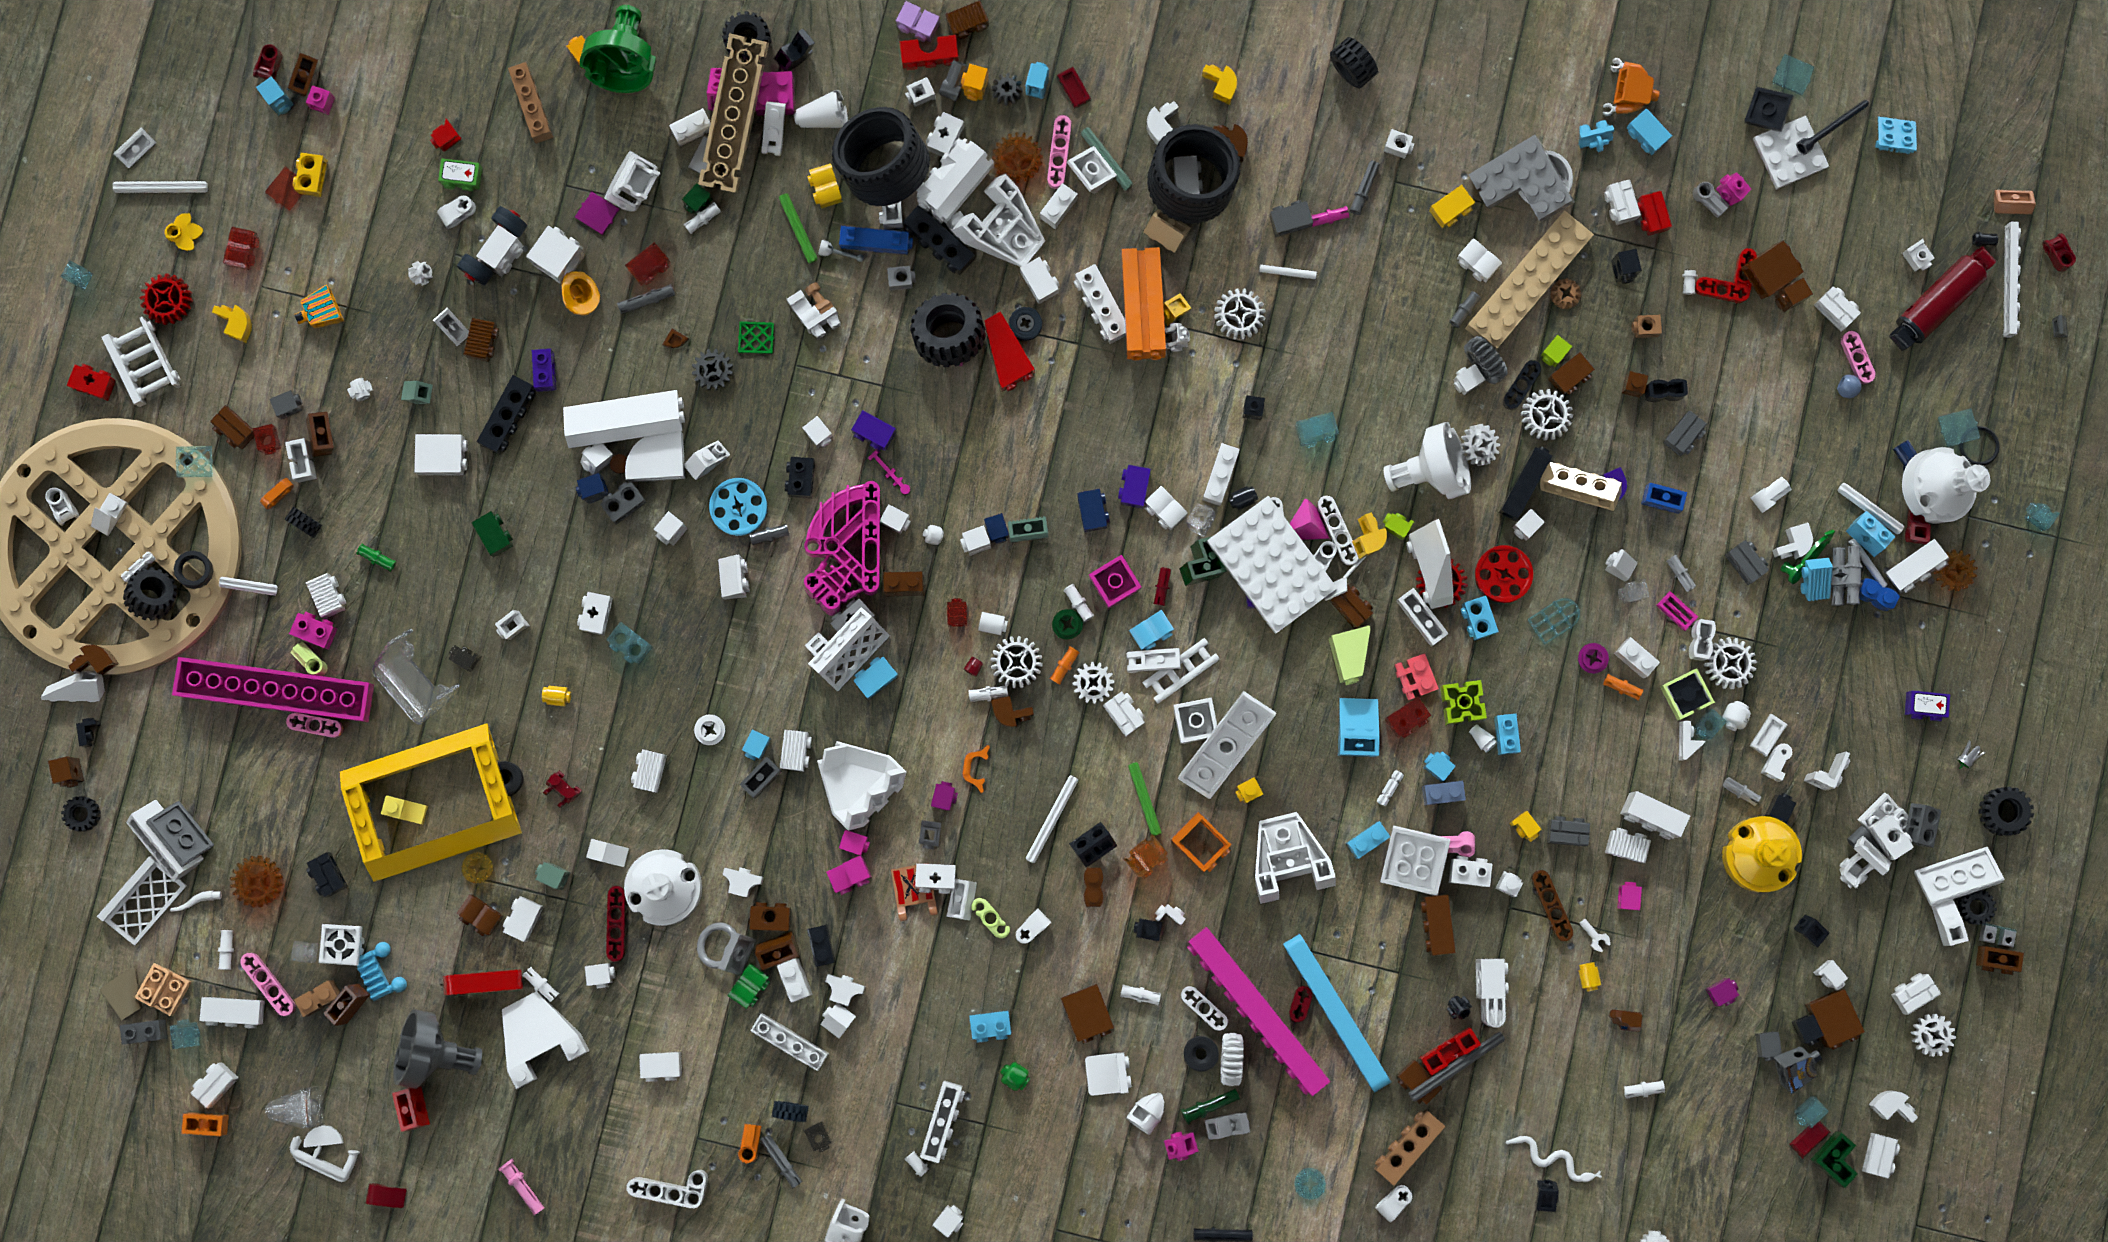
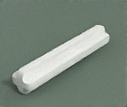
M220 577L219 587L267 595L277 594V585Z

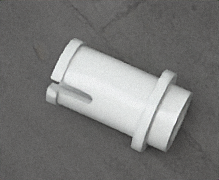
M1685 270L1684 274H1682V277H1684L1683 294H1695V281L1698 275L1694 270Z
M914 1151L905 1159L916 1171L915 1174H918L920 1177L929 1170L928 1164H924Z

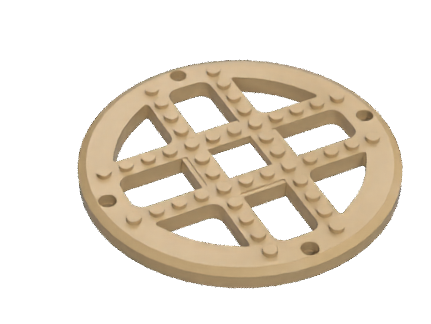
M122 418L89 420L70 425L43 438L21 455L0 481L1 621L33 653L48 662L70 669L68 665L73 663L72 659L78 655H84L80 648L85 645H92L80 643L79 640L109 607L118 605L149 633V636L125 644L97 645L109 650L119 663L104 675H124L141 672L164 664L182 654L208 632L228 603L233 589L219 587L220 577L237 579L242 549L240 520L232 494L223 477L212 462L188 441L159 426L138 420ZM122 448L142 451L114 484L107 488H103L72 460L75 456L102 449ZM193 456L192 464L186 466L185 459ZM170 465L185 479L186 486L184 490L152 525L127 504L115 526L135 544L109 571L84 549L99 532L91 527L95 507L100 509L109 493L128 503L160 467ZM31 468L30 475L25 478L23 475L24 470ZM50 473H56L90 503L66 531L36 506L31 499L33 490ZM202 505L208 526V558L213 565L212 579L202 588L191 589L185 587L190 592V601L172 620L167 621L162 617L161 619L155 618L154 621H150L149 618L142 620L140 616L138 618L135 617V613H130L128 611L129 607L124 605L123 594L127 583L122 579L121 575L125 571H129L128 568L138 559H142L146 552H150L156 559L151 564H148L146 569L148 570L157 562L177 580L174 575V564L180 555L172 548L171 539ZM18 518L40 536L50 548L49 555L20 587L13 563V539ZM186 562L183 565L182 573L187 580L195 581L203 576L190 563ZM70 568L94 590L60 627L53 629L37 615L35 610L36 604ZM196 616H199L200 623L198 626L194 627L192 625V619ZM32 628L37 630L34 638H31L29 635ZM90 665L89 667H87V668H86L85 670H83V671H95V670H94V668L92 667V665Z

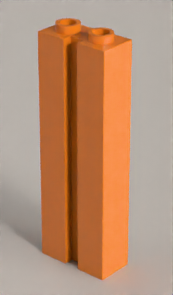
M1160 247L1145 248L1138 251L1137 248L1122 249L1127 359L1139 361L1150 358L1152 360L1165 358L1166 342Z

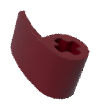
M369 1183L365 1203L376 1206L403 1208L407 1189Z

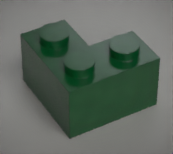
M1213 536L1198 539L1190 546L1194 560L1186 562L1179 568L1185 586L1216 579L1227 572L1224 564L1206 542Z
M1835 1131L1810 1159L1839 1187L1846 1188L1858 1175L1844 1161L1856 1145L1842 1132Z

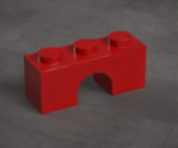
M956 35L937 37V48L930 53L923 52L920 49L918 39L900 41L903 69L916 70L922 66L934 68L939 64L951 66L953 60L959 62Z
M1467 1027L1420 1056L1419 1060L1427 1073L1432 1076L1448 1066L1456 1058L1466 1055L1479 1047L1481 1043L1473 1030Z

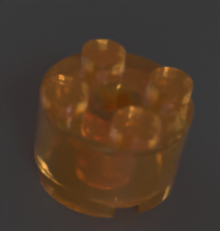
M1153 834L1150 835L1151 840L1147 841L1145 838L1129 851L1131 855L1129 858L1126 856L1123 858L1137 877L1142 876L1144 879L1152 874V869L1157 864L1161 866L1168 860L1166 857L1168 852Z

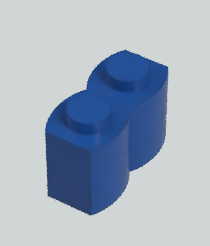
M1865 578L1861 580L1860 600L1871 602L1874 607L1883 611H1888L1895 607L1900 598L1896 591L1882 587L1879 582L1873 579Z

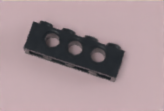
M919 205L903 221L905 232H909L911 237L915 235L919 239L918 243L925 249H931L933 251L932 255L938 261L943 260L947 263L946 267L955 274L957 272L961 275L974 261L975 254ZM924 225L929 228L926 233L919 231V228ZM941 238L943 243L941 245H934L933 240ZM954 250L957 252V255L954 258H950L947 256L948 251Z
M512 375L477 440L479 445L499 455L506 451L510 436L514 435L518 429L517 423L519 419H522L527 412L526 406L528 402H532L536 395L532 384ZM521 395V401L513 403L514 396ZM512 412L511 419L504 420V414ZM502 428L503 434L500 437H495V431Z

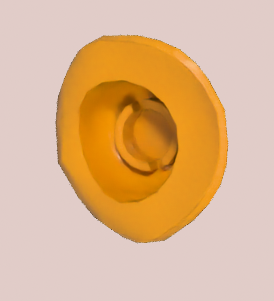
M572 271L564 275L562 297L567 309L576 315L592 313L600 302V293L595 282L584 272Z

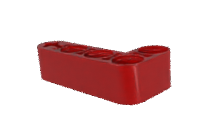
M522 969L443 976L444 995L523 989Z

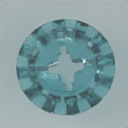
M1305 1168L1297 1174L1294 1185L1296 1192L1302 1198L1312 1200L1322 1195L1326 1182L1320 1171L1314 1168ZM1309 1175H1311L1313 1182L1318 1183V1185L1312 1186L1311 1192L1308 1186L1302 1185V1183L1308 1182Z

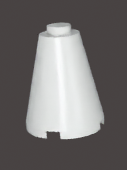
M839 90L832 91L798 108L794 114L796 125L799 124L801 128H842L848 121L846 106H843L841 100H844Z

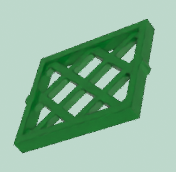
M740 321L738 353L773 354L774 323ZM746 325H754V326L749 329ZM759 325H768V326H766L764 329H762ZM743 326L748 330L744 335L741 334ZM756 327L761 331L757 336L752 332ZM769 327L771 328L770 336L765 332ZM749 333L754 337L750 342L745 338ZM762 334L767 337L763 343L758 338ZM742 339L747 343L743 348H741ZM755 340L760 343L756 349L751 345ZM769 340L771 341V348H770V349H768V348L764 345V344H766ZM748 346H750L753 350H745V349H746ZM763 346L766 351L758 350Z

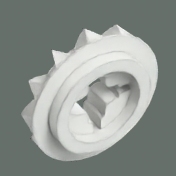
M715 715L702 716L698 719L694 728L696 738L705 745L717 744L723 739L726 732L723 721ZM715 723L713 730L717 734L710 733L706 736L707 730L703 725L711 727Z

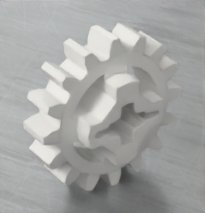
M1483 424L1470 426V429L1465 430L1466 436H1461V439L1464 440V443L1460 444V446L1464 447L1462 454H1467L1465 459L1471 460L1472 465L1482 466L1490 464V461L1496 459L1494 454H1499V451L1496 449V447L1500 446L1499 443H1496L1499 436L1494 437L1495 430H1489V425L1483 426Z
M1091 662L1090 667L1084 664V670L1078 668L1079 675H1074L1077 682H1073V686L1078 687L1074 692H1080L1079 699L1085 697L1086 703L1090 699H1092L1093 704H1096V699L1103 702V696L1107 698L1110 696L1107 691H1113L1110 684H1113L1114 680L1109 679L1113 674H1107L1108 667L1106 666L1102 669L1101 663L1094 666V662ZM1091 670L1099 671L1097 674L1092 675L1088 673ZM1103 677L1106 679V688L1101 685ZM1081 678L1086 682L1083 690L1080 684ZM1098 678V686H1092L1089 688V680H1094ZM1091 691H1097L1098 693H1100L1099 695L1095 696L1088 695Z
M1926 1014L1925 1020L1918 1018L1919 1025L1913 1024L1916 1031L1911 1032V1034L1916 1035V1038L1912 1042L1918 1043L1916 1049L1923 1048L1922 1054L1929 1052V1056L1934 1057L1936 1052L1938 1056H1942V1050L1949 1052L1947 1046H1954L1950 1041L1951 1039H1956V1036L1951 1035L1955 1028H1949L1951 1022H1944V1016L1938 1018L1937 1014H1932V1017ZM1935 1022L1931 1027L1925 1026L1928 1023ZM1929 1032H1934V1035L1939 1039H1934ZM1937 1043H1941V1044H1942L1941 1046H1939V1047H1937V1048H1932V1047H1935V1045H1936Z

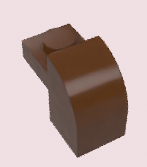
M1234 124L1232 131L1224 125L1214 126L1213 129H1217L1231 140L1230 142L1234 144L1235 149L1238 151L1240 162H1243L1248 145L1245 131L1236 124Z
M85 645L80 648L84 655L76 656L72 659L73 663L68 665L72 672L79 674L92 665L96 673L104 675L119 663L106 648L97 645Z
M1010 696L991 700L994 715L1003 726L1016 728L1015 720L1019 719V722L1031 720L1030 716H1034L1032 707L1013 711Z

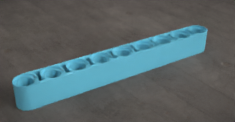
M1298 934L1285 942L1283 945L1373 1092L1375 1093L1390 1084L1389 1077L1302 936Z

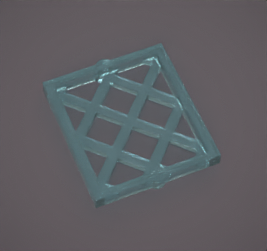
M212 446L176 447V477H213ZM194 451L199 455L196 459L190 457ZM207 451L210 452L209 459L204 456ZM179 452L185 455L181 460L178 458ZM201 457L206 461L202 466L197 463ZM186 458L192 461L188 466L183 463ZM208 463L210 464L209 472L204 469ZM180 464L185 467L181 473L179 472ZM193 464L199 467L195 472L190 469ZM188 470V471H189L190 473H192V474H184V473Z

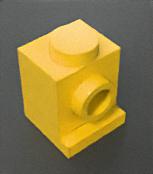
M1528 811L1523 812L1509 823L1511 826L1516 825L1517 828L1515 830L1521 838L1525 837L1530 842L1539 836L1538 832L1542 830Z

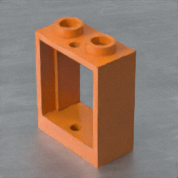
M1199 812L1171 839L1203 873L1206 870L1210 872L1217 865L1215 861L1220 856L1224 858L1231 851L1229 849L1231 844ZM1199 822L1223 844L1205 865L1180 842Z

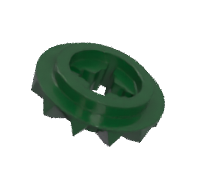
M1071 609L1059 611L1052 621L1054 633L1059 638L1065 640L1077 637L1083 627L1081 616ZM1073 618L1071 620V625L1073 626L1074 630L1072 628H1067L1063 632L1062 630L1064 624L1062 623V621L1067 622L1068 620Z

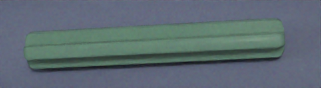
M1089 127L1085 128L1081 132L1085 141L1090 147L1094 146L1116 173L1115 179L1124 190L1131 188L1133 185L1132 181Z

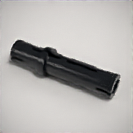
M1211 1227V1229L1194 1228L1193 1241L1253 1242V1230L1216 1229L1215 1227Z

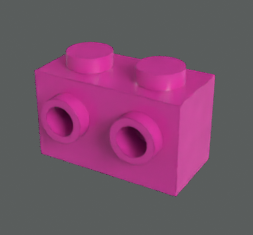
M306 611L304 615L298 613L289 634L329 650L338 630L333 627L334 623L326 619H322V622L315 620L316 615Z

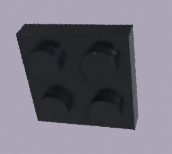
M1756 86L1744 120L1745 124L1782 132L1794 98L1793 95Z

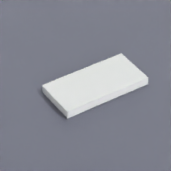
M1988 847L1915 870L1914 872L1930 906L2004 883L2005 880Z

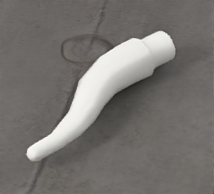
M221 891L201 892L194 895L185 904L170 908V911L185 910L201 901L221 899L222 893Z

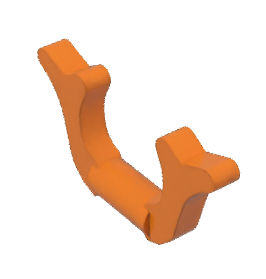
M989 745L981 751L968 753L964 759L963 778L965 781L974 784L980 793H983L982 784L985 782V779L977 780L970 776L971 764L974 757L988 759Z

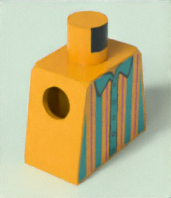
M327 285L302 299L301 304L304 310L294 314L298 324L309 321L313 328L344 322L333 292Z

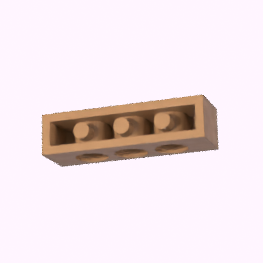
M524 62L508 68L532 139L537 144L554 138L529 66Z
M1424 1110V1112L1419 1111L1413 1118L1415 1122L1411 1127L1407 1125L1401 1132L1402 1137L1398 1142L1394 1140L1388 1147L1389 1152L1385 1157L1381 1155L1375 1162L1377 1166L1374 1169L1392 1185H1395L1445 1128L1427 1110ZM1420 1126H1424L1426 1129V1133L1422 1137H1418L1416 1134V1130ZM1406 1141L1413 1143V1148L1409 1152H1406L1403 1148ZM1393 1156L1400 1157V1164L1398 1166L1391 1165L1390 1161Z

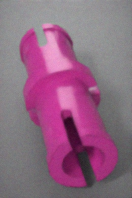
M1347 206L1335 210L1327 209L1326 212L1311 215L1313 219L1312 227L1326 223L1333 224V221L1349 218Z

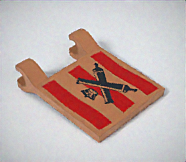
M916 865L891 869L900 921L907 920L905 907L928 902L930 915L938 914L934 890H931V893L919 892V889L915 888Z

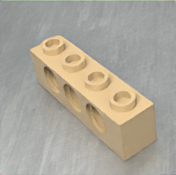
M1549 462L1540 479L1542 491L1612 511L1615 510L1622 493V482H1618L1616 479L1604 478L1595 473H1586L1577 468L1565 467L1560 463Z

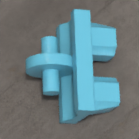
M1606 120L1596 123V129L1590 130L1587 124L1580 126L1579 147L1589 146L1590 149L1596 147L1598 152L1603 151V145H1607L1609 141L1613 140V125L1609 126Z

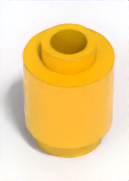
M548 686L543 688L542 702H545L547 705L566 706L567 703H570L571 692L568 691L567 687Z
M1595 962L1579 965L1580 970L1578 972L1582 989L1586 988L1587 992L1598 990L1601 980L1598 967H1595Z

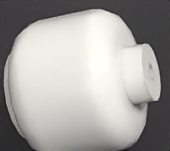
M929 525L923 532L925 542L928 544L938 545L943 539L944 532L941 527Z

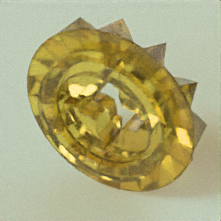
M480 852L469 854L462 863L463 876L472 883H483L490 878L493 871L490 858ZM479 860L480 866L485 868V870H479L477 874L476 870L470 868V866L477 865Z

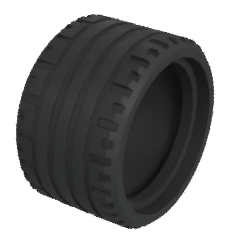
M876 107L858 113L849 119L839 130L832 146V160L835 168L854 196L871 206L893 205L906 199L922 185L930 167L929 151L914 125L903 112L891 107ZM890 142H904L898 155L884 167L871 172H858L863 160L874 149Z
M1198 124L1179 126V128H1174L1166 136H1163L1155 149L1147 176L1149 195L1157 208L1169 218L1181 221L1182 223L1199 224L1219 216L1232 198L1241 171L1240 157L1234 144L1230 142L1231 140L1217 129ZM1183 154H1194L1204 157L1217 168L1221 176L1222 185L1215 191L1206 194L1185 192L1171 182L1166 173L1165 163L1171 158Z

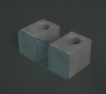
M1987 923L1982 924L1979 941L1995 943L1997 929H2001L1998 945L2014 947L2017 930Z

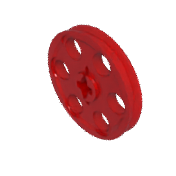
M1508 545L1496 546L1486 551L1478 560L1475 568L1476 584L1481 593L1488 599L1498 603H1510L1521 598L1529 590L1533 581V567L1529 558L1518 548ZM1510 552L1517 554V562L1512 563L1508 560L1507 556ZM1490 553L1498 555L1499 560L1497 563L1489 561ZM1521 568L1528 571V577L1525 579L1518 576V571ZM1481 570L1489 571L1490 578L1488 580H1483L1480 577ZM1507 570V575H1509V578L1505 577L1504 579H1502V574L1499 573V571ZM1498 586L1501 591L1500 595L1493 596L1490 592L1491 587ZM1510 586H1518L1519 594L1512 595L1509 591Z

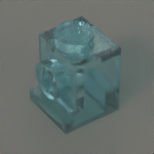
M2032 502L2027 507L2026 511L2028 513L2024 518L2040 530L2045 531L2051 527L2060 513L2057 511L2052 513L2050 507L2043 503L2035 504Z

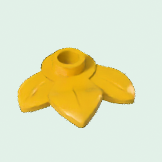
M190 213L178 215L174 223L169 224L165 228V237L169 241L175 242L179 249L191 251L194 249L193 240L199 238L204 230L199 225L191 223ZM174 230L178 231L176 236H172Z

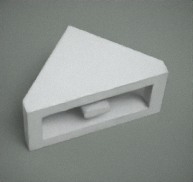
M448 308L433 319L456 346L468 337L469 331Z
M591 839L586 858L624 867L629 848Z

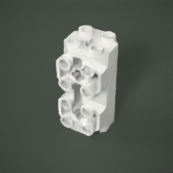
M958 138L952 146L953 150L941 158V167L939 169L934 167L928 174V180L925 183L923 182L916 190L918 192L917 202L924 211H929L933 214V218L939 224L947 223L994 167V161L986 159L988 154L971 141L968 143L967 139L961 140Z

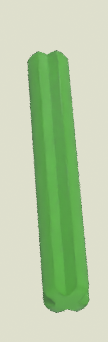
M785 193L779 196L782 207L808 263L817 261V256L789 195Z
M1137 762L1129 764L1128 768L1151 835L1153 837L1160 835L1161 829L1139 764Z

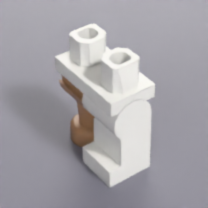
M815 282L804 291L808 296H813L816 305L812 307L801 290L787 298V302L808 332L812 333L817 339H820L826 335L822 328L823 325L828 323L833 330L839 327L841 323L836 309L829 300L824 299L820 294L821 288Z

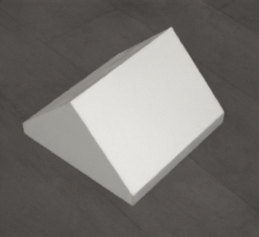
M1094 146L1067 161L1082 183L1093 194H1096L1117 176Z

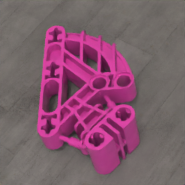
M868 481L865 484L852 487L846 485V489L835 495L832 492V496L823 505L820 502V508L810 523L804 544L805 552L810 557L824 558V560L821 561L814 573L806 575L804 578V588L806 594L812 600L815 599L816 604H820V608L828 615L834 616L841 609V603H846L862 591L871 596L879 590L880 488L874 481ZM869 488H873V500H869ZM862 503V509L849 521V507ZM846 509V524L834 535V518ZM831 523V537H824ZM869 525H873L874 528L873 538H869ZM861 530L862 565L844 548ZM816 543L819 547L816 551H810L808 549L809 544ZM834 543L838 548L835 551H829L827 546ZM868 544H874L877 547V567L872 571L865 568V547ZM829 558H833L840 566L835 568L831 565V571L827 573L825 571ZM869 576H873V585H876L873 586V589H869L867 586L869 584ZM852 577L862 588L846 593L844 588L845 586L849 589L852 587L849 582Z

